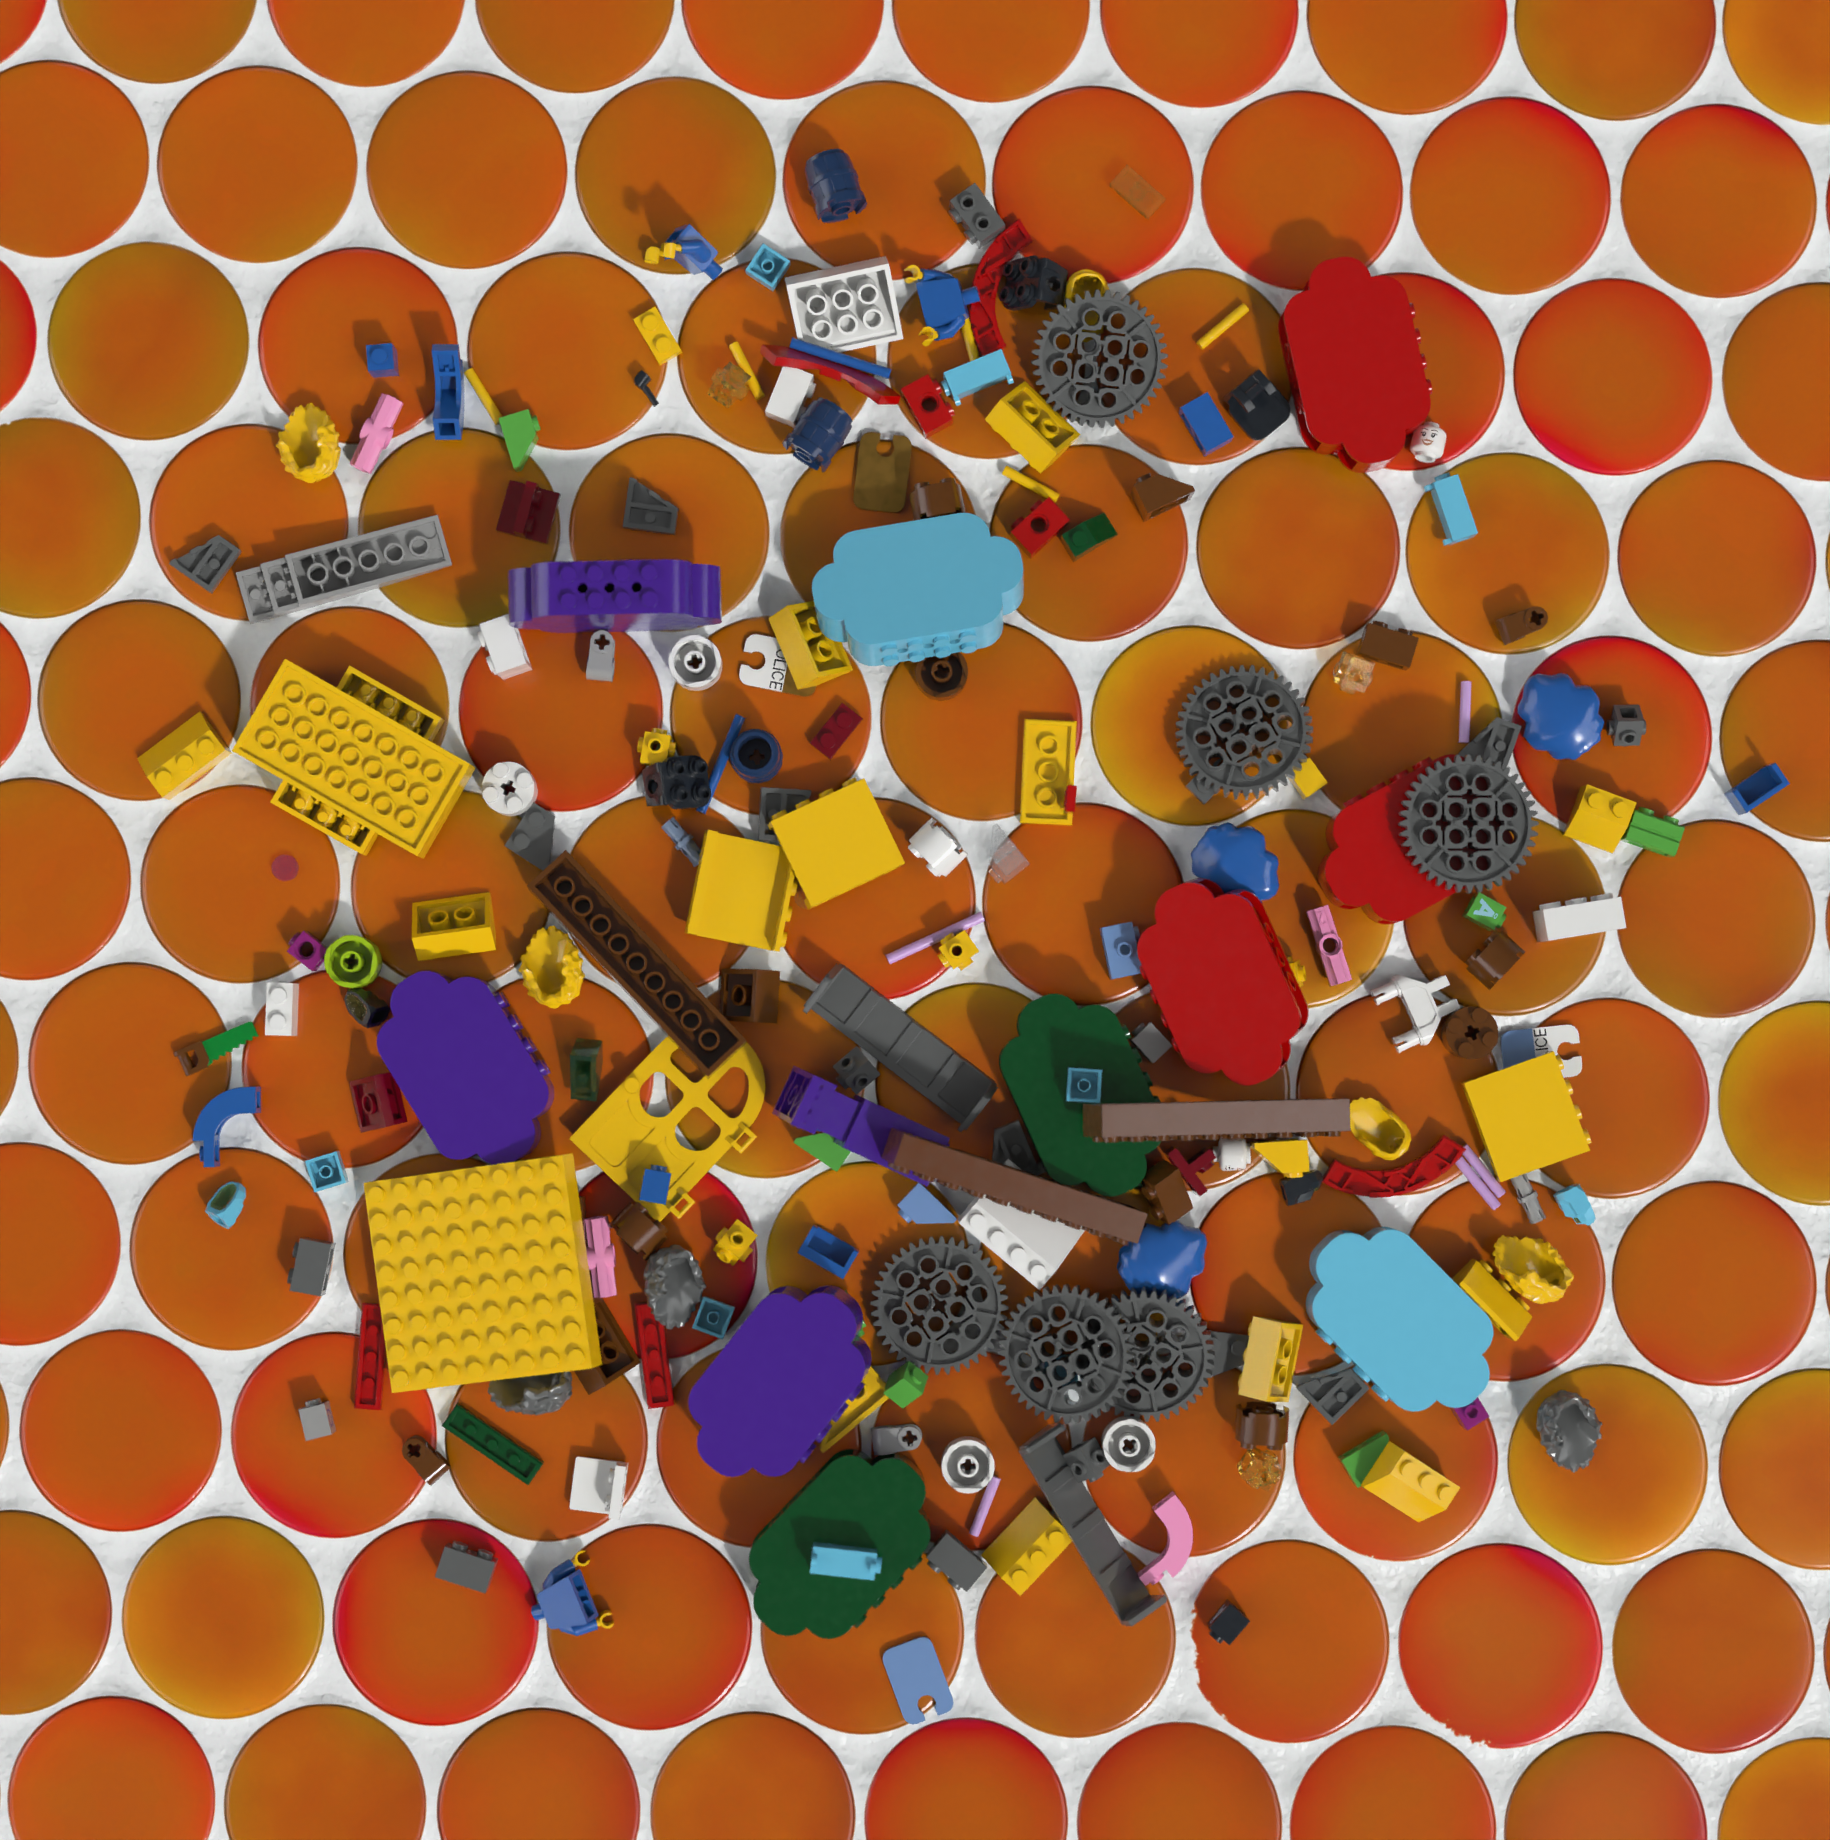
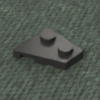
M630 477L623 528L675 535L678 508L639 483L635 478Z
M218 535L208 540L206 544L193 548L188 554L171 560L169 564L210 593H213L242 551Z
M1496 717L1457 755L1465 757V755L1470 754L1472 761L1477 755H1481L1482 763L1486 758L1490 757L1491 766L1500 761V770L1502 771L1508 766L1521 726Z
M761 787L758 840L779 841L774 830H769L767 826L773 820L771 816L783 810H786L787 813L796 810L795 805L809 799L811 790Z
M533 802L508 839L505 847L543 871L550 865L556 817Z
M1019 1120L995 1128L992 1160L1004 1164L1009 1159L1020 1169L1030 1173L1037 1170L1038 1166Z
M1211 1331V1338L1208 1340L1214 1341V1347L1211 1350L1215 1351V1358L1211 1359L1214 1361V1368L1210 1369L1212 1376L1244 1365L1243 1353L1248 1346L1249 1335Z
M1350 1368L1299 1384L1295 1387L1331 1425L1370 1389Z

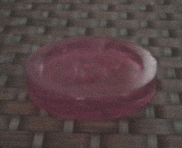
M278 856L272 863V873L279 880L290 881L298 874V862L292 856Z

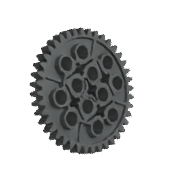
M1095 289L1093 297H1091L1089 291H1085L1084 299H1082L1076 293L1074 294L1075 302L1066 298L1065 308L1057 304L1056 307L1059 313L1049 312L1048 314L1052 319L1051 322L1043 320L1042 323L1046 329L1037 330L1042 339H1034L1033 341L1039 345V349L1031 351V353L1038 355V359L1032 360L1031 363L1038 365L1039 368L1032 371V374L1040 375L1041 378L1035 381L1036 385H1044L1039 393L1041 395L1049 394L1045 400L1046 403L1055 401L1052 407L1054 411L1062 408L1060 416L1065 417L1070 413V422L1073 423L1079 417V425L1083 426L1086 420H1088L1089 427L1091 428L1094 427L1096 421H1098L1100 428H1104L1105 421L1108 420L1110 426L1114 427L1116 418L1123 424L1124 415L1134 419L1133 410L1142 413L1143 411L1140 406L1142 403L1150 406L1147 397H1157L1153 388H1162L1157 379L1166 377L1160 373V369L1167 368L1168 366L1161 362V359L1168 357V354L1161 352V349L1165 348L1167 344L1159 342L1164 333L1155 332L1160 324L1150 323L1154 318L1153 314L1144 316L1147 311L1146 307L1137 309L1139 305L1138 300L1129 304V295L1120 300V292L1116 291L1113 298H1111L1110 290H1105L1103 297H1101L1100 291ZM1091 310H1094L1098 315V320L1094 325H1088L1085 322V314ZM1116 313H1120L1124 319L1122 326L1119 328L1112 327L1110 321L1111 317ZM1102 325H1105V329L1109 332L1121 333L1123 336L1109 334L1104 336L1103 340H1100V336L1096 333L1083 332L1082 329L1096 331L1100 330ZM1061 334H1066L1069 338V344L1064 349H1059L1056 346V338ZM1086 337H1092L1095 342L1094 348L1089 352H1085L1081 345ZM1117 340L1120 343V351L1112 355L1108 352L1107 346L1110 341ZM1142 342L1146 346V352L1142 357H1136L1133 353V348L1137 343ZM1075 347L1076 353L1080 354V359H1075L1072 368L1071 359L1067 358V354L1072 353ZM1101 351V355L1106 357V360L1101 362L1100 366H1097L1098 364L1093 361V357L1098 356ZM1125 354H1127V358L1132 360L1131 365L1128 364L1126 369H1123V365L1119 364V359H1123ZM1062 360L1066 365V370L1063 374L1056 375L1053 372V364L1056 361ZM1084 363H1088L1092 368L1091 374L1086 378L1080 377L1078 373L1079 367ZM1114 366L1117 369V376L1115 379L1108 381L1104 376V372L1107 367ZM1135 369H1140L1143 373V378L1139 383H1132L1130 380V374ZM1099 378V382L1104 385L1117 386V388L1102 387L1098 388L1097 392H1094V388L1089 385L1075 383L1095 382V379ZM1079 390H1086L1088 392V400L1083 404H1078L1075 400L1076 393ZM1107 392L1112 393L1114 396V402L1109 407H1105L1101 403L1103 394Z
M1241 665L1239 672H1236L1233 666H1230L1229 674L1220 669V677L1217 678L1211 673V682L1202 679L1203 688L1193 687L1196 695L1188 693L1187 699L1190 703L1182 702V708L1186 712H1178V718L1183 721L1176 722V728L1180 729V731L1175 732L1176 738L1182 739L1176 742L1177 748L1183 749L1179 752L1180 758H1186L1183 762L1184 767L1192 766L1189 770L1191 776L1198 773L1196 777L1197 783L1205 780V789L1207 790L1213 785L1214 794H1217L1222 789L1225 798H1227L1230 792H1233L1235 800L1238 799L1240 793H1243L1245 800H1248L1250 793H1253L1256 799L1259 798V791H1263L1266 796H1269L1270 787L1278 792L1279 782L1287 786L1286 777L1295 779L1293 769L1301 771L1302 766L1299 762H1307V756L1303 753L1311 752V747L1307 744L1313 743V737L1307 734L1313 733V726L1308 725L1312 722V716H1305L1309 713V706H1303L1305 698H1297L1299 695L1298 689L1290 691L1292 688L1291 681L1283 685L1284 676L1281 675L1274 679L1275 674L1273 670L1268 675H1265V669L1262 667L1258 673H1255L1254 665H1251L1249 672H1245L1244 666ZM1234 689H1240L1244 694L1239 698H1234L1230 695V692ZM1271 698H1275L1280 702L1276 707H1269L1265 703ZM1212 701H1217L1221 704L1217 710H1210L1207 705ZM1227 707L1236 708V714L1227 713ZM1246 711H1253L1257 714L1251 720H1247L1242 716ZM1262 712L1268 718H1272V727L1266 721L1263 722ZM1283 720H1288L1292 723V726L1289 729H1281L1278 724ZM1224 723L1233 725V729L1229 732H1223L1219 728ZM1240 729L1249 731V735L1245 736L1243 733H1240ZM1263 732L1268 734L1269 738L1264 742H1260L1255 739V736ZM1202 735L1210 738V741L1204 745L1199 744L1196 740ZM1216 736L1218 740L1226 744V752L1220 746L1217 747ZM1236 745H1243L1246 748L1242 754H1236L1232 749ZM1252 751L1261 752V758L1258 759L1256 756H1253ZM1273 754H1277L1282 760L1277 764H1272L1268 761V758ZM1214 757H1219L1223 760V763L1220 766L1214 767L1209 764V761ZM1248 767H1255L1259 772L1255 776H1248L1245 774V770Z
M1470 754L1465 755L1463 761L1459 755L1454 756L1453 763L1447 757L1444 759V766L1437 761L1434 763L1435 771L1427 767L1425 769L1427 776L1421 773L1417 776L1420 784L1417 782L1410 784L1414 792H1405V795L1410 800L1401 802V805L1407 808V810L1398 813V815L1405 818L1404 821L1398 823V826L1404 827L1405 831L1398 835L1407 838V841L1403 842L1401 847H1410L1405 856L1414 855L1415 859L1411 862V865L1420 864L1418 873L1421 874L1427 871V881L1435 877V886L1445 882V890H1450L1454 885L1455 893H1459L1464 886L1466 894L1471 893L1473 886L1477 893L1482 892L1483 885L1487 890H1491L1493 887L1492 881L1497 886H1501V877L1506 881L1511 880L1509 871L1514 874L1519 873L1520 871L1516 864L1526 865L1522 856L1529 857L1532 855L1526 848L1534 847L1536 843L1530 840V837L1538 836L1537 832L1531 830V827L1539 825V822L1531 820V817L1537 815L1538 811L1530 810L1529 808L1535 804V801L1526 800L1531 794V791L1522 792L1521 790L1526 783L1521 782L1517 784L1515 782L1519 776L1518 774L1508 776L1510 767L1501 771L1500 761L1491 766V758H1486L1482 763L1481 755H1477L1473 761ZM1451 777L1459 780L1460 789L1458 791H1453L1449 787L1448 782ZM1478 777L1486 781L1487 787L1485 791H1480L1476 788L1475 780ZM1467 791H1469V795L1473 797L1488 798H1476L1472 801H1469V804H1467L1466 799L1448 797H1459L1461 795L1466 794ZM1424 804H1430L1434 808V815L1431 818L1423 814L1422 807ZM1451 804L1459 806L1461 810L1459 817L1456 818L1450 815L1449 806ZM1477 804H1483L1487 808V815L1484 818L1476 814L1475 808ZM1504 804L1512 806L1514 812L1511 818L1504 816L1502 813V806ZM1441 817L1443 822L1448 824L1442 831L1440 826L1435 824ZM1494 817L1496 822H1500V826L1495 831L1493 826H1489V821L1493 820ZM1467 818L1469 822H1473V827L1469 828V830L1467 826L1463 825V821L1467 820ZM1425 830H1430L1434 834V842L1432 844L1424 842L1422 835ZM1451 830L1459 832L1461 836L1459 844H1454L1450 841L1449 833ZM1478 830H1482L1487 834L1485 844L1477 842L1475 836ZM1505 830L1512 832L1514 836L1512 844H1507L1503 841L1502 834ZM1467 843H1468V844H1469V847H1470V848H1474V850H1489V851H1476V852L1470 854L1469 857H1468V855H1467L1466 852H1463V851H1448V850H1459V849H1462V848L1466 847V846H1467ZM1452 856L1459 858L1461 861V867L1458 871L1451 869L1449 865V860ZM1479 856L1487 861L1488 865L1484 871L1476 866V859Z
M930 1236L929 1244H925L923 1239L920 1238L918 1247L910 1242V1251L901 1247V1257L893 1253L894 1263L885 1262L888 1271H879V1274L884 1279L875 1280L874 1282L880 1287V1290H872V1294L877 1296L878 1299L871 1301V1305L878 1307V1309L871 1312V1315L879 1316V1319L873 1322V1326L882 1327L877 1332V1336H886L882 1341V1345L891 1343L888 1352L893 1353L897 1350V1361L906 1357L905 1363L908 1361L911 1363L915 1362V1366L918 1368L923 1365L926 1374H928L931 1367H934L936 1375H939L941 1368H944L946 1374H949L951 1366H954L955 1370L960 1372V1364L962 1363L968 1369L970 1368V1359L979 1363L977 1356L979 1353L985 1357L987 1356L985 1347L994 1349L991 1339L1000 1340L996 1330L1005 1329L999 1323V1321L1007 1320V1316L1002 1314L1001 1311L1008 1309L1007 1305L1001 1303V1301L1008 1299V1295L1000 1294V1291L1004 1290L1006 1286L1005 1284H997L1002 1275H993L997 1266H987L991 1260L989 1257L983 1260L980 1259L983 1253L982 1250L977 1251L975 1254L972 1253L974 1249L973 1244L965 1249L964 1240L955 1245L954 1237H951L948 1243H945L943 1236H940L938 1243H935L933 1237ZM932 1258L936 1263L935 1269L931 1272L924 1271L921 1268L923 1259ZM962 1265H968L972 1268V1275L967 1279H962L957 1274L958 1268ZM943 1271L942 1273L934 1277L932 1281L929 1283L930 1289L926 1290V1288L924 1287L918 1288L917 1290H915L907 1296L908 1293H910L918 1287V1285L920 1284V1277L923 1276L925 1279H931L933 1276ZM949 1272L953 1275L958 1284L960 1283L961 1286H968V1288L966 1289V1296L974 1308L970 1306L965 1297H963L961 1294L957 1296L954 1294L957 1291L956 1284L949 1275ZM901 1274H912L914 1277L913 1284L908 1287L902 1286L899 1282ZM940 1280H947L951 1285L950 1290L945 1294L936 1291V1283ZM983 1287L986 1289L987 1296L984 1300L977 1301L972 1297V1292L975 1288ZM931 1293H933L935 1298L938 1299L940 1302L943 1300L946 1301V1303L944 1304V1308L948 1317H946L943 1311H940V1309H933V1307L935 1306V1302ZM917 1295H925L929 1299V1303L925 1308H917L914 1305V1298ZM905 1302L908 1303L914 1314L916 1313L918 1316H921L922 1314L924 1315V1318L922 1319L923 1327L929 1334L930 1338L926 1335L921 1326L919 1327L918 1324H911V1322L913 1321L912 1312L910 1311ZM954 1302H962L965 1305L964 1313L959 1316L953 1315L950 1311L951 1305ZM901 1309L906 1312L907 1319L903 1323H896L892 1319V1314L895 1310ZM934 1316L940 1317L944 1322L943 1327L939 1330H932L928 1325L929 1320ZM953 1320L954 1323L963 1321L959 1326L958 1333L954 1331L947 1332V1329L950 1327V1321ZM969 1324L979 1326L980 1332L976 1337H969L965 1334V1328ZM912 1331L919 1332L922 1336L921 1342L917 1345H911L907 1342L906 1337ZM949 1338H953L958 1342V1348L953 1352H948L943 1348L944 1342Z
M1057 1284L1053 1286L1052 1291L1049 1287L1043 1288V1295L1040 1291H1035L1033 1293L1034 1299L1031 1296L1024 1298L1026 1304L1022 1302L1017 1304L1019 1311L1013 1310L1010 1313L1013 1319L1005 1321V1324L1010 1329H1003L1001 1333L1007 1338L999 1341V1344L1005 1346L1004 1349L998 1351L999 1355L1005 1356V1359L1000 1361L999 1365L1007 1366V1369L1001 1374L1010 1376V1379L1005 1383L1006 1385L1014 1384L1015 1386L1011 1394L1020 1393L1018 1402L1027 1400V1410L1033 1406L1036 1407V1416L1043 1411L1044 1420H1048L1054 1415L1055 1423H1058L1063 1417L1065 1424H1068L1073 1417L1075 1423L1078 1424L1081 1422L1082 1417L1086 1422L1089 1421L1091 1413L1095 1418L1101 1415L1100 1409L1105 1413L1109 1411L1108 1404L1116 1405L1118 1402L1115 1397L1122 1398L1124 1393L1121 1389H1127L1130 1386L1125 1380L1132 1379L1134 1375L1127 1370L1136 1367V1364L1129 1361L1136 1357V1353L1129 1351V1349L1135 1346V1343L1127 1341L1133 1333L1124 1331L1129 1325L1128 1322L1120 1323L1119 1321L1123 1313L1115 1315L1113 1312L1117 1306L1113 1305L1108 1308L1106 1306L1108 1298L1106 1297L1099 1301V1292L1090 1296V1288L1087 1287L1080 1293L1079 1285L1074 1286L1071 1291L1069 1284H1065L1061 1291ZM1056 1306L1064 1308L1066 1312L1064 1319L1056 1315ZM1034 1317L1042 1321V1330H1037L1033 1326L1032 1321ZM1092 1318L1100 1322V1331H1095L1091 1328L1090 1320ZM1072 1321V1323L1061 1328L1058 1333H1050L1038 1339V1337L1049 1332L1052 1327H1060ZM1068 1330L1076 1332L1078 1336L1076 1343L1068 1339ZM1094 1339L1095 1344L1086 1346L1085 1341ZM1046 1341L1054 1345V1354H1050L1045 1350L1044 1344ZM1104 1342L1112 1346V1355H1107L1103 1352L1102 1344ZM1078 1348V1350L1073 1352L1071 1356L1061 1357L1058 1360L1056 1359L1057 1357L1062 1355L1064 1351H1072ZM1022 1353H1028L1031 1356V1365H1027L1022 1361ZM1080 1354H1085L1089 1357V1366H1083L1080 1363ZM1047 1361L1049 1366L1041 1369L1039 1364ZM1057 1365H1061L1066 1369L1067 1376L1065 1378L1057 1374ZM1096 1369V1371L1085 1376L1082 1381H1073L1065 1386H1062L1063 1384L1070 1382L1072 1379H1074V1377L1077 1374L1084 1375ZM1035 1376L1043 1380V1389H1039L1034 1385ZM1092 1378H1097L1101 1381V1390H1096L1092 1387ZM1069 1389L1077 1391L1079 1395L1077 1402L1069 1398Z
M1142 1287L1141 1294H1137L1135 1288H1132L1131 1295L1129 1296L1124 1290H1121L1120 1299L1115 1294L1111 1295V1303L1108 1301L1106 1306L1109 1308L1116 1305L1117 1307L1113 1312L1115 1315L1123 1313L1121 1319L1129 1323L1124 1331L1133 1333L1128 1338V1342L1135 1343V1346L1129 1349V1351L1136 1353V1357L1130 1361L1136 1364V1367L1127 1370L1130 1373L1135 1372V1377L1133 1376L1132 1379L1125 1380L1130 1386L1127 1389H1121L1124 1393L1122 1398L1115 1397L1118 1403L1114 1406L1108 1404L1109 1408L1115 1407L1114 1415L1117 1416L1121 1411H1124V1417L1134 1414V1418L1139 1419L1140 1415H1143L1145 1421L1148 1422L1150 1415H1153L1155 1420L1159 1421L1160 1414L1163 1413L1166 1419H1169L1171 1410L1176 1415H1179V1406L1187 1410L1188 1401L1195 1404V1394L1202 1396L1203 1389L1201 1387H1208V1380L1206 1378H1212V1371L1210 1369L1214 1368V1361L1211 1360L1215 1358V1351L1211 1350L1214 1347V1341L1208 1340L1211 1338V1331H1204L1207 1328V1322H1199L1201 1320V1313L1192 1315L1194 1312L1193 1305L1185 1308L1186 1299H1182L1177 1303L1175 1293L1170 1298H1167L1166 1290L1157 1295L1155 1287H1153L1150 1294H1147L1146 1288ZM1153 1313H1160L1164 1316V1318L1162 1320L1155 1321L1150 1317V1315ZM1092 1318L1090 1320L1091 1328L1095 1331H1100V1322ZM1181 1327L1186 1332L1183 1335H1176L1172 1330ZM1165 1331V1336L1156 1337V1332ZM1139 1333H1144L1149 1338L1145 1341H1139L1135 1336ZM1094 1339L1085 1341L1086 1346L1095 1344ZM1111 1345L1108 1347L1102 1346V1350L1105 1354H1113V1348ZM1167 1348L1171 1353L1162 1356L1157 1350ZM1080 1354V1363L1083 1366H1089V1357L1085 1354ZM1181 1363H1189L1192 1365V1368L1183 1370L1179 1365ZM1172 1364V1372L1168 1370L1162 1374L1163 1367L1167 1368ZM1150 1368L1155 1371V1374L1147 1376L1142 1371ZM1094 1369V1370H1092V1371H1090V1372H1088V1373H1086V1374H1084V1375L1081 1374V1375H1080V1378L1084 1379L1085 1376H1087L1088 1374H1090V1373L1096 1371V1369ZM1092 1378V1387L1096 1390H1101V1381L1097 1378ZM1173 1383L1177 1388L1175 1390H1167L1164 1385ZM1137 1389L1140 1391V1394L1131 1396L1127 1391Z

